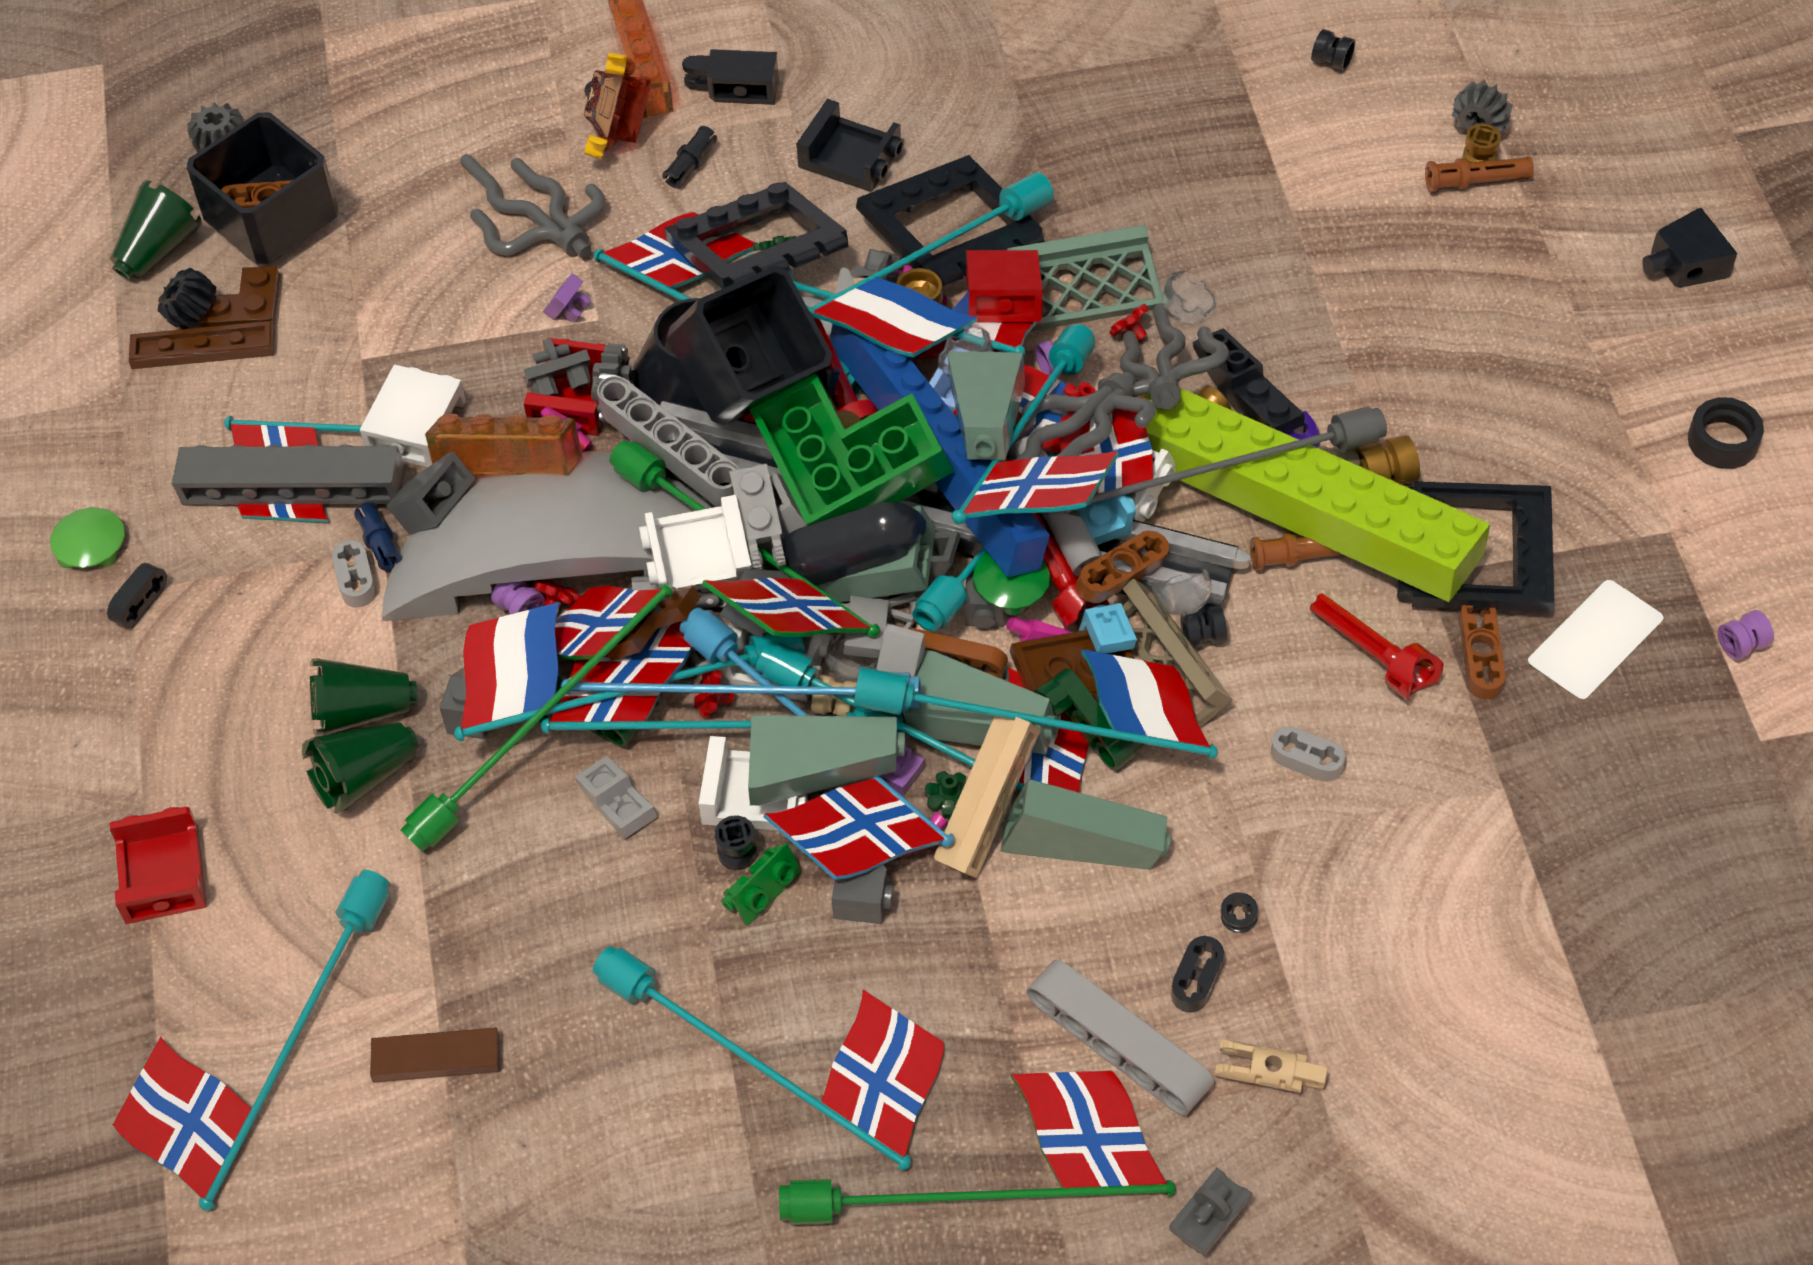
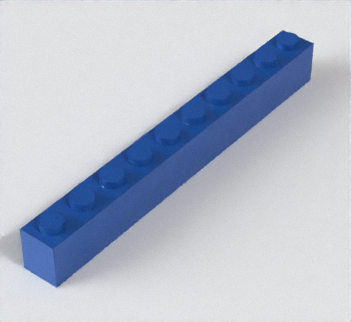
M832 324L829 340L837 357L846 365L849 373L878 410L911 393L914 395L955 471L936 481L935 484L953 508L959 510L992 461L967 459L957 417L908 356L884 349L846 328ZM1005 513L967 518L965 521L967 526L1007 577L1040 570L1050 535L1033 513Z

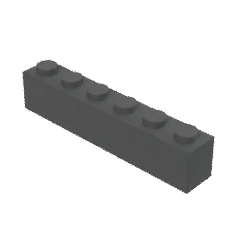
M344 444L340 446L304 445L282 447L278 445H268L266 447H245L241 445L208 447L198 445L195 447H179L172 485L182 505L363 504L366 502L389 504L402 489L405 465L398 446L385 444L376 446Z

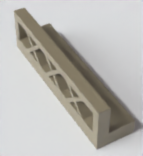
M1133 578L1122 588L1130 598L1122 606L1127 617L1138 609L1145 619L1144 628H1132L1137 638L1134 648L1144 661L1159 662L1172 666V663H1178L1186 674L1185 684L1190 700H1192L1193 691H1197L1205 701L1210 703L1197 715L1194 713L1195 719L1201 728L1233 699L1151 589ZM1152 636H1158L1166 647L1164 656H1154L1149 652Z

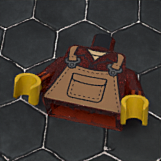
M608 52L605 71L596 70L592 81L588 82L585 86L584 93L587 97L584 116L593 125L596 136L589 135L583 154L600 160L602 159L603 152L614 146L618 140L637 143L652 80L629 76L634 74L636 67L634 61L627 58V55Z

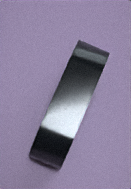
M145 562L139 565L111 599L107 609L108 619L125 628L133 627L164 590L167 580L166 572L150 563Z
M1199 936L1189 943L1173 978L1171 988L1172 1002L1176 1008L1183 1012H1197L1204 1008L1208 1002L1223 965L1224 949L1217 939L1210 936ZM1204 951L1210 952L1211 958L1206 960L1203 969L1199 968V956H1202ZM1192 979L1196 980V992H1193L1191 997L1184 996V990L1189 988Z

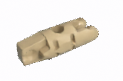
M1220 1039L1219 1051L1228 1055L1249 1058L1251 1063L1250 1068L1231 1064H1217L1214 1076L1301 1093L1302 1086L1323 1089L1325 1086L1327 1067L1306 1062V1055ZM1273 1064L1278 1068V1071L1271 1072L1266 1068V1065Z

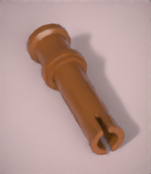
M1530 156L1468 163L1463 158H1458L1452 163L1436 164L1435 161H1428L1425 167V182L1430 193L1436 192L1438 188L1456 187L1458 190H1463L1472 183L1531 179L1534 173V166Z
M1290 533L1283 534L1281 538L1260 540L1259 537H1252L1250 540V557L1255 571H1262L1265 566L1285 564L1288 568L1297 565L1298 560L1343 555L1306 537L1296 538L1295 535Z

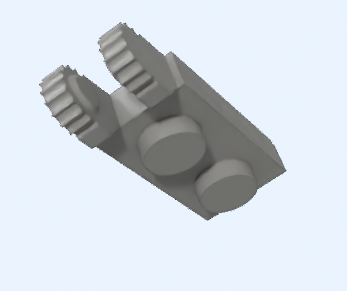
M767 463L729 471L753 569L762 570L763 564L761 552L758 551L757 544L771 541L773 543L774 561L777 562V566L786 565L781 543L783 534Z

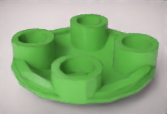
M90 507L76 510L65 516L55 526L50 537L51 551L59 565L63 568H86L97 565L108 567L114 564L118 558L117 551L121 548L125 538L124 524L115 513L104 508Z

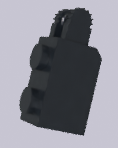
M710 49L709 56L689 55V57L682 61L683 70L687 72L684 77L686 87L693 90H707L709 98L714 102L775 105L779 79L777 52Z

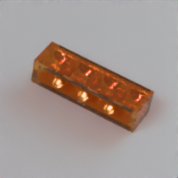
M608 0L612 30L621 55H627L626 62L630 64V69L626 71L629 82L634 87L640 88L648 81H651L642 118L674 112L670 81L643 0Z
M446 414L440 416L425 433L432 464L447 453L454 451L472 474H548L569 476L583 459L575 419L560 418L557 415H547L542 418H526L521 414L509 417H492L489 414H481L475 417H459L457 414Z

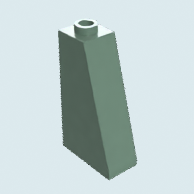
M949 351L950 385L967 459L1006 460L1025 387L1023 353Z
M922 505L914 506L913 508L919 511L926 520V529L923 536L919 534L915 541L906 548L908 551L906 556L894 562L816 586L838 602L850 601V596L874 598L926 590L928 588L936 528Z
M926 650L917 674L921 679V694L1059 720L1058 716L1054 715L1049 698L935 651ZM920 702V708H910V712H903L907 725L936 740L982 746L994 718L992 715ZM1032 723L1040 728L1041 731L1031 752L1046 754L1050 740H1054L1057 737L1059 728Z
M751 715L748 780L750 806H759L895 772L896 756H904L905 732H897V717Z
M1028 779L1005 817L1000 851L1010 854L1151 870L1160 856H1166L1170 846L1171 834L1166 833L1167 816Z

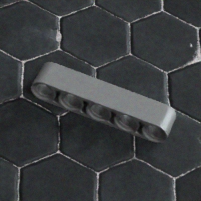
M610 376L600 382L597 393L602 416L608 423L631 441L640 443L664 460L667 469L713 505L719 507L721 506V497L734 495L729 471L739 469L734 462L625 378ZM643 419L647 420L645 422H638L639 420ZM669 440H674V442L672 443H664ZM696 461H701V462H702L701 464H697V465L691 464V463L696 462ZM721 483H730L726 486H719Z
M1053 960L1027 988V996L1040 1011L1177 1114L1186 1116L1214 1085L1212 1075L1202 1064L1063 961Z

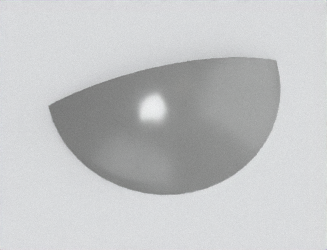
M562 452L512 463L475 479L437 527L411 534L400 551L402 560L398 564L394 563L395 567L389 575L383 598L382 621L459 614V596L492 593V584L644 570V576H648L646 562L653 561L651 549L643 550L639 527L646 526L644 513L652 512L653 518L657 519L696 510L662 486L647 492H643L614 471V466L609 461L612 452ZM665 476L666 481L706 509L717 507L683 480Z

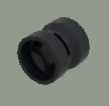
M1322 29L1314 43L1311 60L1320 64L1328 62L1332 64L1334 69L1345 71L1352 59L1356 41L1347 36L1342 38L1336 37L1334 32Z
M1220 605L1208 606L1202 612H1196L1193 609L1181 611V631L1194 648L1200 647L1204 642H1211L1214 645L1227 642L1226 620Z
M734 815L722 819L717 824L715 841L720 863L727 869L734 871L750 867L757 858L755 828L752 822L746 817Z

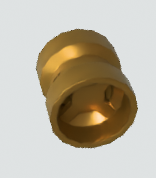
M1486 123L1471 126L1466 134V146L1464 147L1462 158L1467 160L1468 163L1497 160V150L1501 141L1500 131L1495 126Z

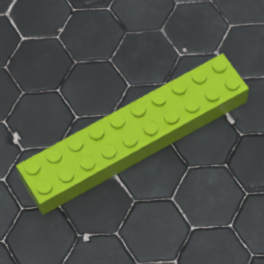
M1180 387L1179 402L1171 409L1156 407L1154 419L1146 426L1152 450L1158 453L1161 449L1169 451L1176 464L1175 473L1299 440ZM1150 394L1143 395L1144 399L1152 402ZM1312 445L1180 480L1447 602H1450L1485 555L1490 523Z

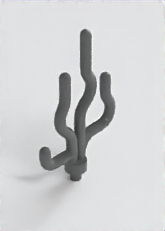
M465 154L460 158L461 165L485 187L487 200L494 209L508 214H526L539 226L526 231L514 240L503 242L498 239L497 227L482 210L473 209L470 213V218L483 231L484 243L490 251L497 255H514L535 242L547 239L556 242L570 256L579 255L585 258L591 253V247L588 245L589 236L580 227L599 215L606 205L605 195L596 185L588 184L585 187V193L592 202L571 217H568L563 212L565 191L560 183L553 178L538 175L520 158L513 159L511 161V168L533 188L548 191L551 194L549 204L550 218L540 207L530 201L502 198L500 185L484 167L469 154Z
M1157 304L1152 310L1157 330L1163 339L1170 342L1157 354L1156 364L1159 373L1151 366L1136 363L1140 357V345L1137 335L1133 331H1127L1123 335L1126 351L1120 359V368L1123 372H1130L1135 378L1143 379L1133 384V397L1150 394L1151 400L1157 408L1171 409L1180 400L1179 381L1186 377L1209 372L1220 367L1228 359L1229 350L1223 342L1214 339L1210 328L1203 326L1199 328L1197 336L1202 348L1212 355L1191 360L1173 368L1171 360L1184 349L1186 337L1182 331L1171 326L1165 306ZM1103 378L1098 382V390L1107 378Z
M1124 372L1123 374L1113 373L1102 383L1098 391L1087 396L1046 395L1015 442L1022 439L1036 423L1037 414L1044 410L1059 409L1075 413L1067 420L1044 426L1032 433L1026 441L1025 451L1015 460L1039 457L1041 446L1044 443L1076 432L1094 416L1097 427L1088 433L1078 436L1057 455L1079 456L1085 450L1102 443L1108 438L1112 432V421L1109 415L1115 409L1138 412L1134 420L1135 424L1140 428H1144L1154 419L1156 406L1148 399L1132 396L1134 393L1133 384L1135 383V377L1130 372ZM1033 400L1028 402L1022 409L1021 418Z

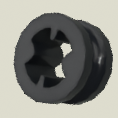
M1236 892L1228 895L1221 904V921L1223 925L1234 933L1249 932L1257 923L1258 906L1256 901L1246 893ZM1234 907H1242L1243 912H1245V919L1237 920L1236 915L1233 914Z

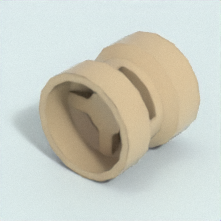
M821 674L818 677V680L832 687L857 686V682L847 680L844 683L836 682L831 676ZM832 695L812 696L811 709L813 713L825 715L831 712L837 716H846V712H854V706Z

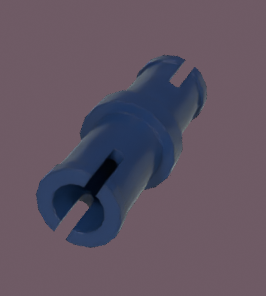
M363 503L360 507L365 517H363L358 508L354 512L355 519L363 531V542L367 548L372 549L380 569L385 571L392 570L395 565L391 556H393L396 564L402 560L392 540L393 532L389 525L383 522L374 503Z

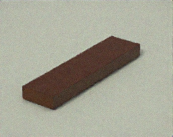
M273 321L130 334L128 362L131 369L274 356L275 328Z

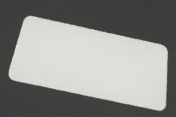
M1606 580L1528 658V662L1576 697L1586 699L1663 621V615L1616 582Z

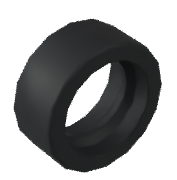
M1728 397L1707 400L1696 409L1688 431L1689 447L1696 457L1708 465L1726 469L1744 466L1757 453L1764 433L1763 420L1757 410L1744 401ZM1714 422H1725L1742 430L1747 440L1737 444L1723 443L1711 437L1704 429V426Z

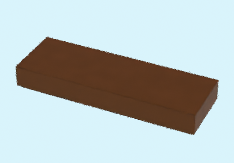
M497 1027L371 1038L370 1077L373 1083L499 1072V1032Z

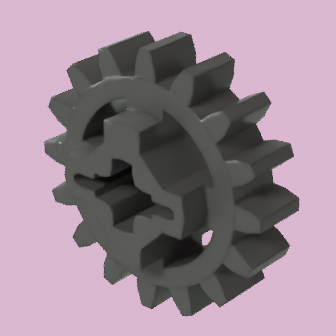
M608 343L605 345L604 353L601 354L602 363H595L593 367L591 398L592 401L598 402L599 420H602L603 423L608 422L601 413L597 393L600 382L610 376H621L634 385L636 369L635 366L629 365L628 348L623 344Z

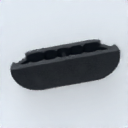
M887 502L871 505L805 526L789 533L781 541L786 566L816 586L888 564L908 554L906 548L915 541L919 534L924 535L926 520L919 511L911 506Z

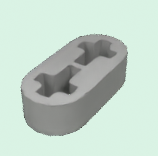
M354 540L339 543L332 552V559L341 596L344 602L351 607L366 606L373 601L376 595L366 549L363 544ZM354 556L356 566L348 567L347 557ZM352 581H360V591L354 592Z
M1283 727L1273 735L1271 755L1279 765L1325 782L1333 781L1342 774L1345 753L1341 746L1335 742L1294 727ZM1289 742L1295 744V747L1290 752L1283 749V746L1286 747ZM1325 757H1330L1333 760L1327 766L1320 764Z

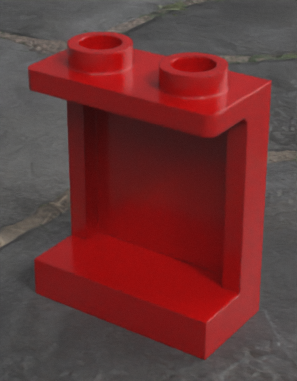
M966 250V284L968 285L969 316L978 317L977 322H1041L1042 282L1038 250Z
M551 338L554 347L567 343L570 354L561 357L587 349L590 357L588 369L590 387L572 392L567 377L564 376L554 380L559 393L558 397L527 392L523 403L526 418H539L541 422H547L541 416V411L545 407H550L580 424L583 434L598 436L603 422L599 420L598 402L592 401L591 390L593 367L595 363H602L601 354L604 353L605 344Z
M170 807L161 812L142 816L131 815L122 820L109 823L110 832L115 841L119 890L114 891L115 905L125 924L207 908L199 830L190 807Z

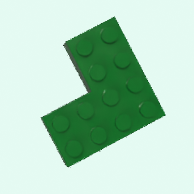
M815 373L750 409L807 526L871 505L887 502L898 503L955 472L912 393L846 428L830 395Z

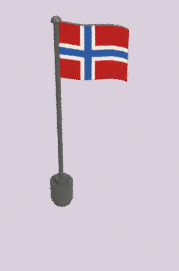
M1367 406L1333 415L1331 424L1327 427V433L1153 479L1152 447L1146 427L1140 428L1135 424L1134 420L1138 412L1115 409L1109 415L1112 421V432L1108 438L1102 443L1085 450L1079 456L1102 454L1117 450L1119 453L1116 461L1089 502L1091 504L1330 440L1331 444L1337 446L1342 452L1377 443L1380 438L1386 436L1387 424L1384 414L1379 408L1372 409ZM1072 415L1066 416V417H1062L1061 420H1060V422H1061V421H1064V420H1067V419L1070 418ZM1094 416L1076 432L1059 438L1061 451L1078 436L1088 433L1097 427ZM1066 510L1063 512L1071 513V510Z

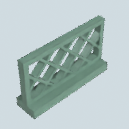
M1142 225L1007 248V250H1038L1041 280H1043L1042 292L1048 284L1064 292L1056 303L1042 296L1043 306L1049 309L1050 312L1046 317H1042L1041 322H1038L1031 331L1132 314L1142 304H1146L1149 308L1148 311L1153 310V307L1157 304L1164 305L1148 247L1149 236L1146 226ZM1141 256L1144 263L1139 273L1123 265L1126 259ZM1102 263L1111 268V270L1102 279L1089 272L1090 267L1094 264ZM1068 269L1077 275L1070 285H1067L1055 278V274L1059 270ZM1117 272L1133 280L1126 291L1109 283ZM1082 278L1098 286L1091 297L1075 289ZM1140 284L1151 290L1153 298L1139 300L1130 294ZM1103 290L1120 298L1112 306H1105L1096 301ZM1069 296L1085 304L1081 311L1070 312L1061 306Z

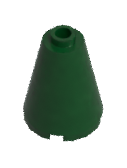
M149 180L143 181L139 186L110 257L114 264L112 269L127 280H130L132 277L140 279L202 224L200 215L195 220L190 214L194 208L188 202L163 185H159L157 189L148 187L152 182Z
M313 658L310 661V667L318 666L317 675L310 676L312 720H320L321 726L320 729H313L315 737L334 734L410 712V704H417L416 681H409L407 673L321 658Z
M397 722L313 737L302 744L303 760L308 757L311 759L313 768L306 772L317 796L327 809L335 806L333 813L338 814L347 810L414 759L416 755L415 749L418 748L419 744L412 728L409 726L405 727L402 723Z

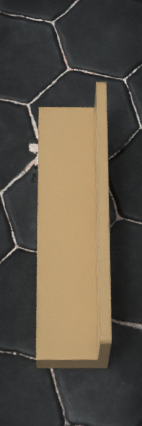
M994 716L945 829L947 835L950 833L954 835V844L947 848L939 844L934 855L936 861L975 878L978 877L1041 731L1040 728L1018 717L1014 720Z

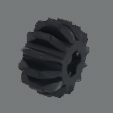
M192 268L181 270L175 278H170L169 284L163 288L164 292L158 299L157 311L174 327H179L180 329L194 328L198 321L204 320L205 314L211 310L210 306L216 299L217 287L200 271H195Z

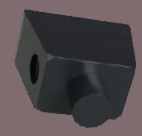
M1698 208L1659 229L1654 239L1651 254L1643 257L1642 264L1648 276L1664 272L1675 287L1682 288L1729 278L1738 253L1704 210Z

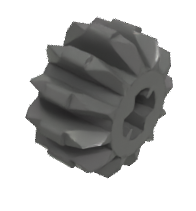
M1485 80L1478 84L1471 82L1454 99V108L1451 116L1458 119L1457 127H1464L1467 131L1475 124L1486 123L1495 126L1501 132L1510 122L1509 118L1511 117L1510 113L1512 112L1513 104L1507 101L1508 93H1500L1497 90V84L1489 87Z
M214 102L212 107L209 108L201 106L200 113H191V121L187 123V132L192 146L196 152H199L243 123L244 120L239 110L231 108L229 103L219 107Z

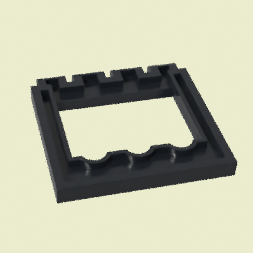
M970 155L858 197L856 209L905 258L924 246L895 217L896 213L901 211L911 213L921 209L926 201L934 200L939 202L950 197L951 192L957 189L964 191L972 189L994 210L1000 207L999 196L1003 188ZM1002 213L998 216L1007 224L1006 226L934 255L929 252L909 264L914 269L923 268L936 273L941 279L942 287L962 280L963 275L966 277V250H1007V248L1045 242L1041 235L1043 228L1030 215L1015 221Z
M786 182L773 183L767 189L754 194L742 195L736 201L723 206L711 207L707 212L691 218H682L676 224L664 228L666 241L721 289L773 266L789 271L790 266L795 269L820 259L821 254L828 256L848 248L847 230ZM786 211L811 230V232L730 264H727L703 243L709 237H722L730 234L738 226L753 225L763 221V218L768 214H781Z
M1414 481V487H1408L1452 507L1512 509L1513 586L1463 584L1450 602H1447L1397 579L1398 599L1412 601V607L1461 609L1462 605L1473 606V609L1477 610L1496 608V610L1553 612L1554 568L1551 486Z

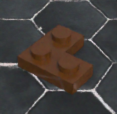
M243 267L239 294L215 295L216 299L210 306L211 310L205 314L204 320L201 321L202 327L273 321L275 326L280 281L278 267Z
M694 585L678 590L672 587V596H666L607 654L609 659L613 661L641 652L656 629L686 620L701 598Z

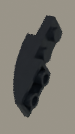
M1224 328L1213 332L1214 339L1223 342L1228 348L1229 353L1226 362L1220 367L1209 371L1208 374L1234 410L1285 434L1304 426V413L1264 377L1263 364ZM1199 339L1193 342V348L1199 359L1212 355L1202 348Z

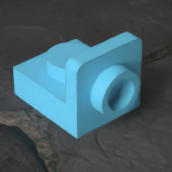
M1128 494L1102 500L1076 510L1079 512L1097 545L1131 533L1133 516L1136 515L1135 504Z
M1121 603L1107 606L1097 605L1085 609L1079 631L1088 630L1097 652L1106 654L1134 649L1137 638Z

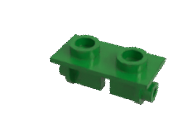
M784 843L781 847L776 845L773 849L767 848L764 854L748 869L752 876L748 878L742 875L729 889L727 888L723 892L725 897L721 900L722 905L730 912L737 909L746 926L802 872L788 843Z

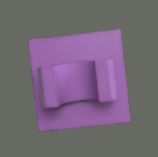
M572 273L558 289L543 312L555 320L563 310V314L568 320L576 322L582 313L576 310L573 304H577L580 308L585 309L591 302L587 295L576 292L584 281Z
M905 746L904 756H896V771L879 775V777L900 795L904 796L924 770L925 759L912 753V749Z

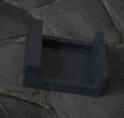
M826 99L796 143L798 168L872 192L879 180L883 181L892 160L898 158L903 150L904 139L901 138V125L893 122L886 133L840 117L839 102Z

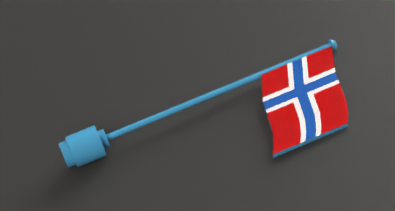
M700 607L695 608L690 612L686 620L682 621L680 632L684 634V640L710 663L726 662L731 659L761 686H773L735 653L738 648L736 643L738 634L710 610L704 611ZM772 694L796 716H808L784 694ZM879 776L836 788L791 809L764 814V818L834 880L846 879L867 873L912 851L938 844L946 848L951 847L955 841L952 833L947 835Z
M682 621L656 629L639 653L613 661L606 655L571 689L579 691L855 695L856 687L668 684L683 667L693 650V647L684 640V634L680 632ZM893 672L908 675L907 683L914 685L913 693L921 694L920 676H911L910 672ZM565 679V680L562 682V684H561V688H562L570 679ZM911 701L910 708H920V702ZM902 707L901 712H910V709Z

